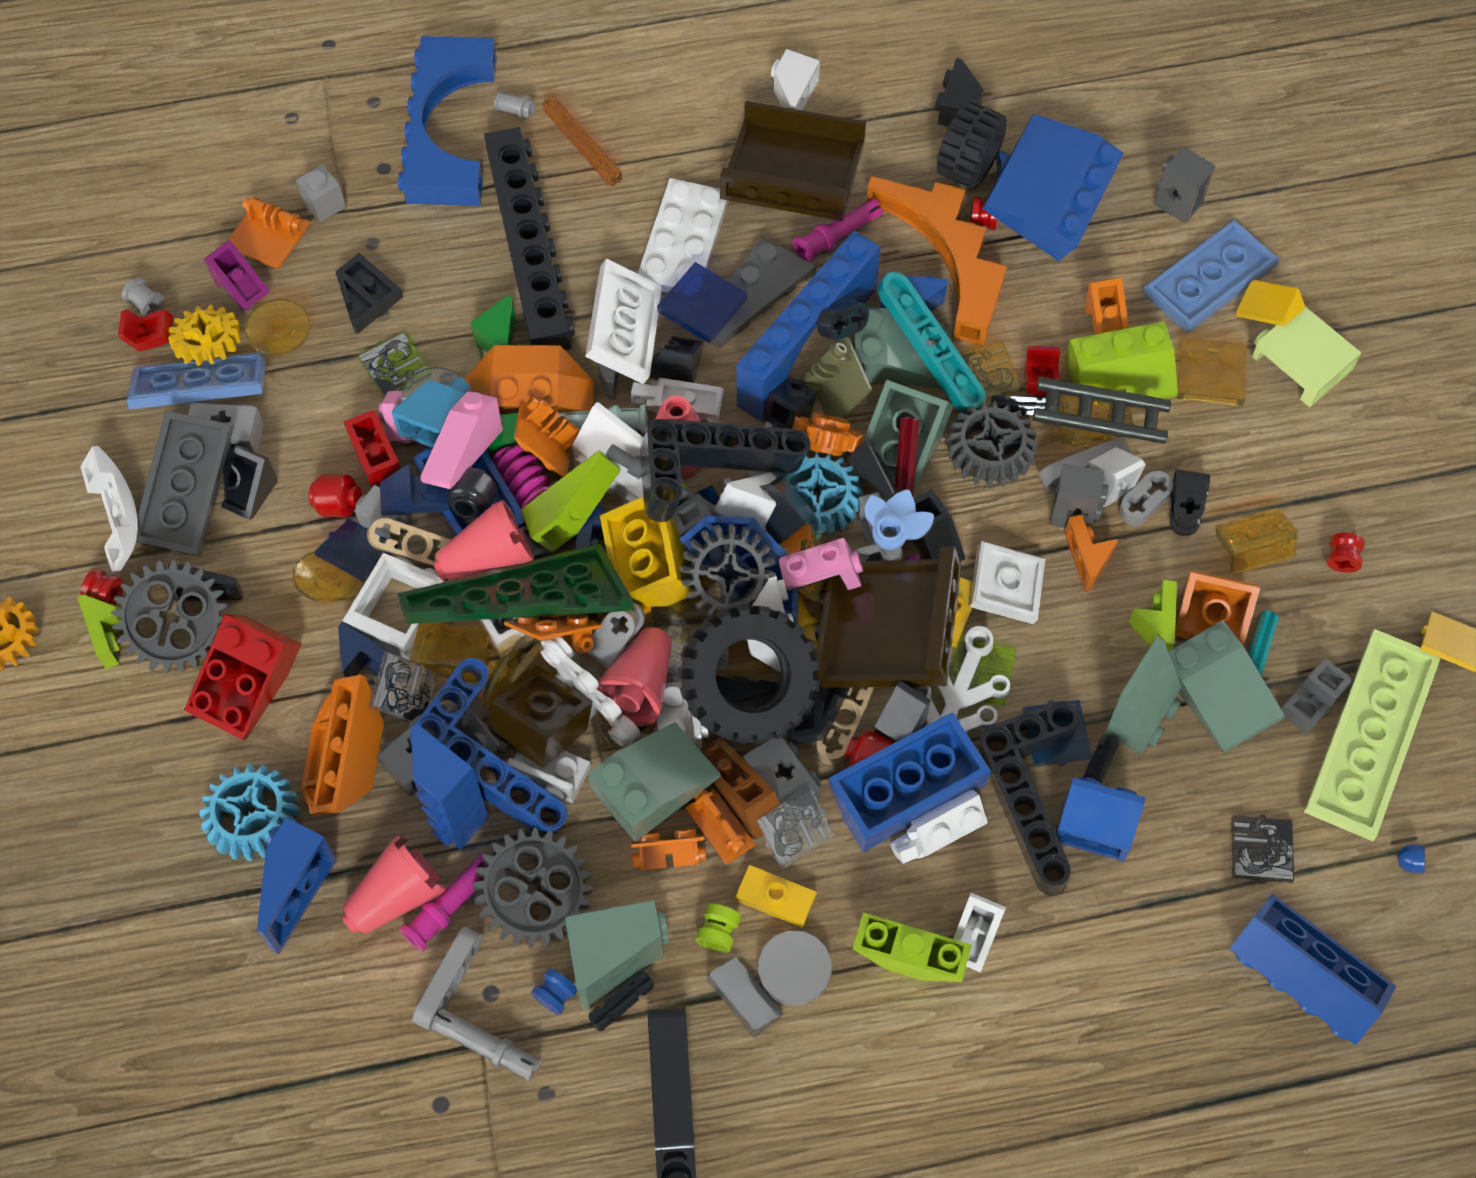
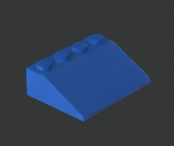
M1033 114L1027 122L982 209L1048 255L1060 261L1078 247L1124 153L1097 134Z

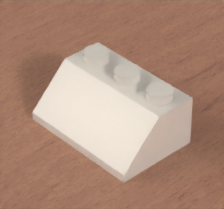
M597 402L592 407L572 445L575 459L574 464L576 467L598 450L606 455L612 444L634 457L637 455L641 457L640 448L644 437ZM617 463L621 471L607 490V493H615L623 499L624 504L643 497L642 477L641 479L635 478L627 473V468Z

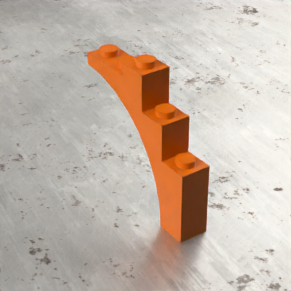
M871 176L867 188L866 202L874 198L879 203L874 208H881L882 211L888 212L910 224L932 244L948 268L957 296V317L953 338L984 346L1004 285L1007 266L1000 265L995 261L979 259L986 228L972 222L959 221L966 190L953 185L935 182L933 190L930 192L920 187H911L889 179Z

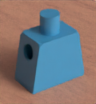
M456 377L449 386L432 380L426 381L391 411L398 435L433 448L449 411L467 391H471L470 385L459 377Z

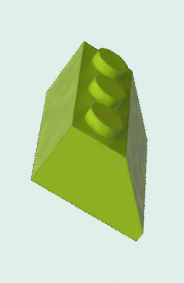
M1164 321L1070 339L1065 363L1072 383L1164 399L1177 397L1175 351ZM1093 400L1092 413L1110 410L1113 407V403Z

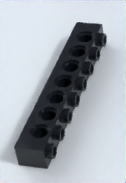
M520 127L484 133L488 160L530 345L561 346L564 350L571 349L569 336H574L575 330L572 317H565L564 310L569 309L566 291H559L558 283H563L559 264L553 265L551 259L556 257L553 238H546L545 232L550 231L547 212L541 213L539 208L544 206L541 187L535 188L533 183L538 181L535 163L529 164L528 158L533 157L529 138L523 139Z

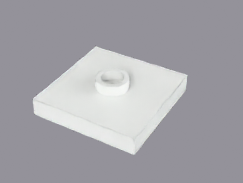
M981 541L977 547L969 607L1034 624L1038 620L1046 559Z

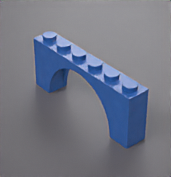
M421 36L420 49H415L414 63L415 67H417V73H412L411 88L414 91V96L408 98V114L411 116L410 122H405V139L408 141L407 147L403 146L401 151L404 172H399L398 189L404 192L406 204L481 206L483 175L480 161L461 159L443 151L429 138L426 133V126L434 108L449 94L472 84L495 81L497 55L494 38Z
M856 231L849 235L737 363V407L763 423L765 421L763 415L769 393L788 378L798 354L817 327L821 312L830 306L846 300L866 303L876 292L881 246Z

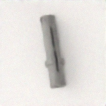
M445 1008L438 1012L441 1018L435 1016L431 1026L434 1032L437 1031L491 1060L492 1066L498 1069L504 1067L529 1082L534 1078L532 1072H538L541 1059L513 1046L512 1040L508 1038L502 1040L448 1012Z

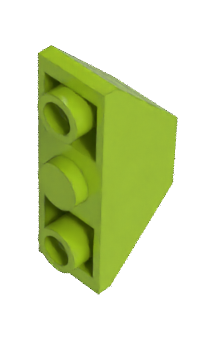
M863 912L853 950L885 970L917 980L962 982L972 945Z

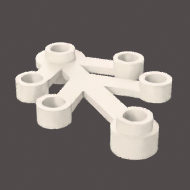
M975 626L967 632L965 647L968 652L954 686L949 676L947 686H938L946 703L941 717L931 700V687H919L927 691V698L931 700L926 720L927 725L951 712L957 717L960 709L992 696L1002 699L1009 694L1010 681L1004 675H995L990 679V682L968 690L981 657L988 655L993 648V635L986 627ZM980 640L986 645L981 649H977L973 646V643ZM1001 682L1005 684L1006 688L1003 691H997L993 688V685ZM985 705L978 709L977 714L958 721L967 733L979 727L986 729L997 724L998 714L995 708ZM984 713H990L994 718L990 722H984L980 717Z
M561 637L541 641V645L544 648L541 651L542 656L551 666L557 668L558 674L555 677L572 688L576 687L579 693L593 701L589 720L599 711L612 727L608 732L610 737L621 747H624L626 744H632L641 736L637 726L625 715H620L622 711L619 706L596 689L599 686L597 680L588 671L582 669L570 659L574 656V653Z

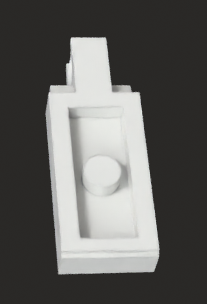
M659 378V381H651L650 385L633 382L631 404H646L647 410L658 413L661 405L667 398L682 396L690 402L701 420L718 422L724 388Z
M969 790L910 821L911 827L907 830V834L890 842L893 854L904 864L913 859L928 856L986 825L988 821L979 794L974 790Z

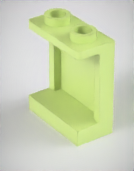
M1306 307L1287 325H1276L1271 330L1267 328L1263 330L1254 341L1256 348L1252 357L1258 361L1265 355L1305 390L1300 400L1311 407L1354 369L1361 352Z

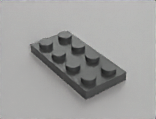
M165 411L137 516L138 531L136 543L193 556H201L234 429L232 425Z

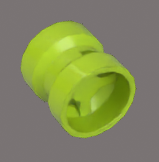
M707 904L703 915L705 923L703 927L698 929L695 941L707 949L728 953L733 944V930L738 928L741 915L737 911L723 905Z

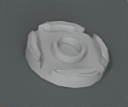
M786 931L775 935L764 945L758 960V977L761 985L773 1000L786 1006H803L825 992L831 979L832 960L826 946L817 937L804 931Z

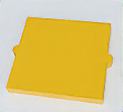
M1432 611L1427 625L1421 631L1424 637L1420 650L1476 672V629Z

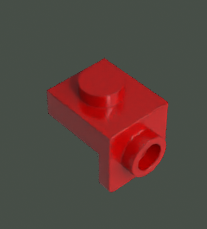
M129 309L122 310L118 337L139 352L169 343L168 337L170 336L168 329L172 327L173 315L166 309L139 317Z
M1027 347L1024 370L1027 394L1038 397L1047 396L1046 391L1037 390L1039 377L1060 380L1059 347Z

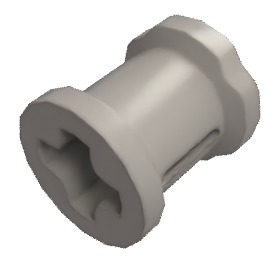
M140 277L131 279L123 287L122 299L126 303H133L138 307L142 316L164 308L165 297L159 292L150 290L144 279Z

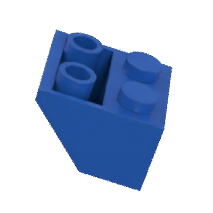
M1073 777L1062 805L1056 829V835L1060 844L1124 862L1130 851L1146 798L1138 796L1135 791L1128 788L1119 787L1113 789L1102 786L1099 781L1092 778L1083 777L1077 779Z

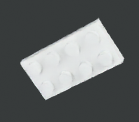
M672 178L669 179L638 271L639 275L661 285L662 292L698 299L729 203L727 200L720 199L719 188Z
M605 259L599 270L585 357L644 384L650 377L662 286L609 259Z

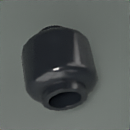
M467 468L458 482L449 489L447 495L448 503L458 516L465 519L478 518L491 507L497 493V486L493 478L486 471L477 468Z

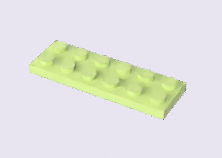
M1376 629L1372 631L1304 813L1370 841L1375 840L1440 661L1439 657L1420 650L1421 647Z

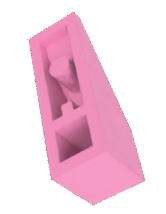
M467 391L453 406L420 476L421 482L451 489L462 477L466 469L470 468L503 431L496 397Z

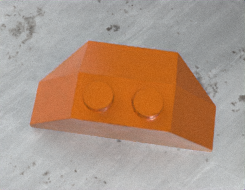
M494 345L464 379L470 385V392L496 397L500 414L518 413L520 402L526 403L532 396L537 399L541 397L558 412L591 411L594 406V380L561 346Z
M361 674L336 679L331 686L332 692L323 702L313 722L301 791L305 802L309 806V813L314 816L342 812L373 789L384 721L378 706L374 705L375 699L368 681Z

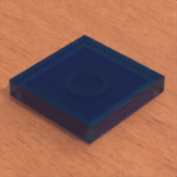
M695 262L657 305V312L710 344L747 301L748 293Z

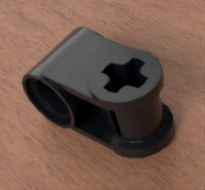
M1176 469L1173 478L1174 486L1171 493L1172 503L1169 523L1175 533L1189 536L1194 534L1200 526L1201 517L1205 511L1210 474Z

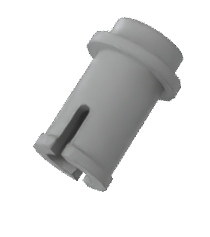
M500 91L496 95L494 107L496 111L518 115L521 120H525L526 118L531 119L533 117L536 103L534 100H531L530 96L519 97Z

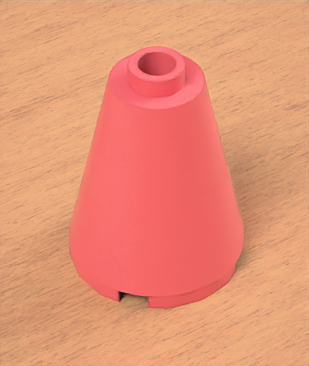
M504 500L494 503L436 552L438 560L434 561L433 564L442 580L448 578L450 581L533 560L534 555L522 529L518 528L514 521L516 518Z
M658 627L642 629L597 681L599 686L596 689L612 699L621 709L622 713L620 715L628 717L636 726L653 724L662 712L672 641L667 633Z
M401 834L390 842L342 906L345 914L341 918L346 926L355 934L359 930L364 934H368L440 896L447 889L445 885H436L441 880L440 876L416 848L409 852L404 846L408 840Z

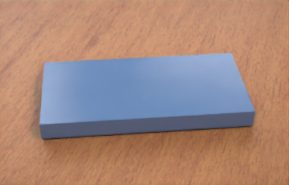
M1234 219L1145 285L1142 293L1188 334L1245 291L1253 280H1259L1275 268L1280 259Z
M256 352L226 356L227 359L225 360L217 357L214 358L215 363L213 365L208 360H204L201 366H197L196 361L192 360L188 364L180 361L135 367L126 399L128 408L131 410L262 394L267 363L265 353Z

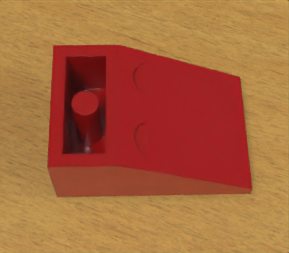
M225 614L184 711L242 740H246L289 675L302 643L244 615Z

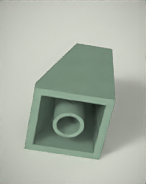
M655 900L565 917L577 992L582 1010L590 1009L622 985L629 982L639 971L646 970L664 957L663 945L669 944L665 913L664 911L657 912Z

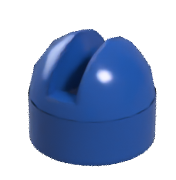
M1409 844L1402 847L1397 855L1399 866L1406 872L1424 874V844Z

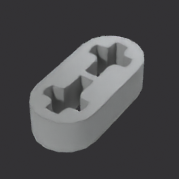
M1152 471L1147 474L1122 499L1119 508L1120 518L1132 526L1145 523L1170 498L1174 486L1172 478L1162 471ZM1160 484L1163 486L1162 490L1158 489L1152 495L1149 494L1152 485L1158 486ZM1141 501L1143 502L1141 511L1136 510L1133 513L1129 510L1130 506L1135 507Z

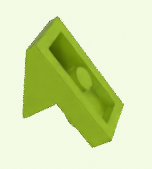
M1163 580L1159 591L1152 594L1151 610L1135 608L1129 619L1130 625L1150 646L1158 636L1164 640L1168 651L1172 650L1175 645L1177 581Z
M86 595L77 597L96 656L105 669L119 665L115 652L121 649L115 633L123 631V629L117 630L112 628L113 625L121 622V617L112 615L111 612L121 608Z

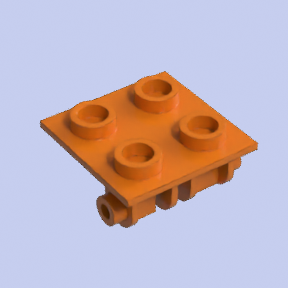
M255 196L247 197L243 202V209L246 210L247 214L229 239L241 255L279 270L311 222L301 218L298 214H291L284 211L281 207H275L272 203L268 204L260 201Z
M532 396L526 403L521 401L514 439L523 450L531 452L538 457L548 470L557 472L562 477L568 474L571 445L578 436L580 429L570 421L566 422L567 419L564 416H560L557 419L559 412L554 410L541 397L537 399Z
M585 614L519 617L504 621V625L540 641L561 637L571 649L578 653H586L592 649V630L602 628V624L588 619V616Z

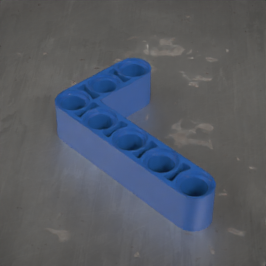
M473 658L463 660L417 720V724L423 729H432L437 734V740L448 749L464 751L467 756V761L465 762L473 768L482 798L531 832L534 828H537L540 837H545L549 830H552V835H554L567 819L565 805L558 798L455 728L479 696L488 679V670L482 661ZM464 673L473 674L477 678L478 684L469 685L465 683L461 675ZM445 700L454 702L457 705L458 711L454 713L446 712L442 708L441 702ZM484 769L493 771L497 777V782H485L480 776V771ZM519 790L523 792L526 797V803L518 804L511 799L510 791ZM547 810L552 812L556 818V824L548 825L541 820L540 811Z

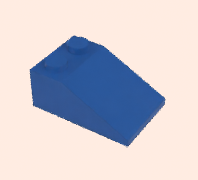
M287 817L281 826H276L272 830L267 841L268 846L265 853L257 931L269 948L278 955L337 861L324 836Z

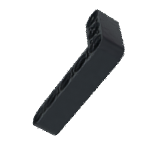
M655 419L648 425L640 448L645 513L649 518L657 522H666L674 516L682 497L680 466L794 473L800 469L810 449V439L804 432L797 429Z
M1057 701L989 726L981 735L979 749L980 755L991 770L990 781L1036 886L1042 893L1049 896H1056L1064 892L1068 885L1071 868L1022 758L1066 743L1075 736L1079 712L1076 706L1068 701ZM1064 717L1071 724L1061 727L1055 724L1053 719ZM1024 729H1031L1038 736L1034 739H1027L1020 732ZM992 741H998L1005 748L1001 751H992L988 748L987 744ZM1008 772L1014 773L1018 776L1019 780L1015 783H1007L1001 778V775ZM1020 804H1026L1034 812L1030 815H1020L1015 810V807ZM1040 836L1047 841L1048 845L1044 848H1036L1031 845L1029 839ZM1047 869H1056L1062 874L1063 878L1059 881H1050L1044 876L1043 872Z

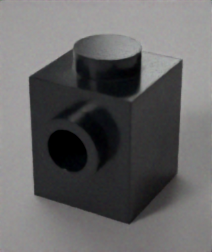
M790 376L769 393L763 419L778 428L792 429L795 417L800 418L803 416L810 418L817 391L805 385L804 382Z

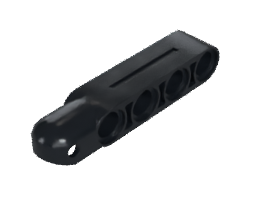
M685 1007L647 1010L657 1178H696Z

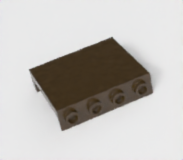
M746 101L744 121L728 168L723 167L720 175V199L843 221L865 145L867 122Z
M954 546L940 547L939 559L863 561L864 571L859 573L861 586L854 589H847L840 574L825 579L827 583L826 593H822L820 598L822 618L821 623H817L815 629L817 649L816 653H813L815 659H819L821 670H816V676L822 688L896 687L900 681L908 686L915 685L917 687L947 686L962 567Z

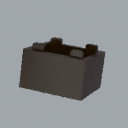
M536 665L492 701L488 729L494 736L544 768L587 731L593 701Z

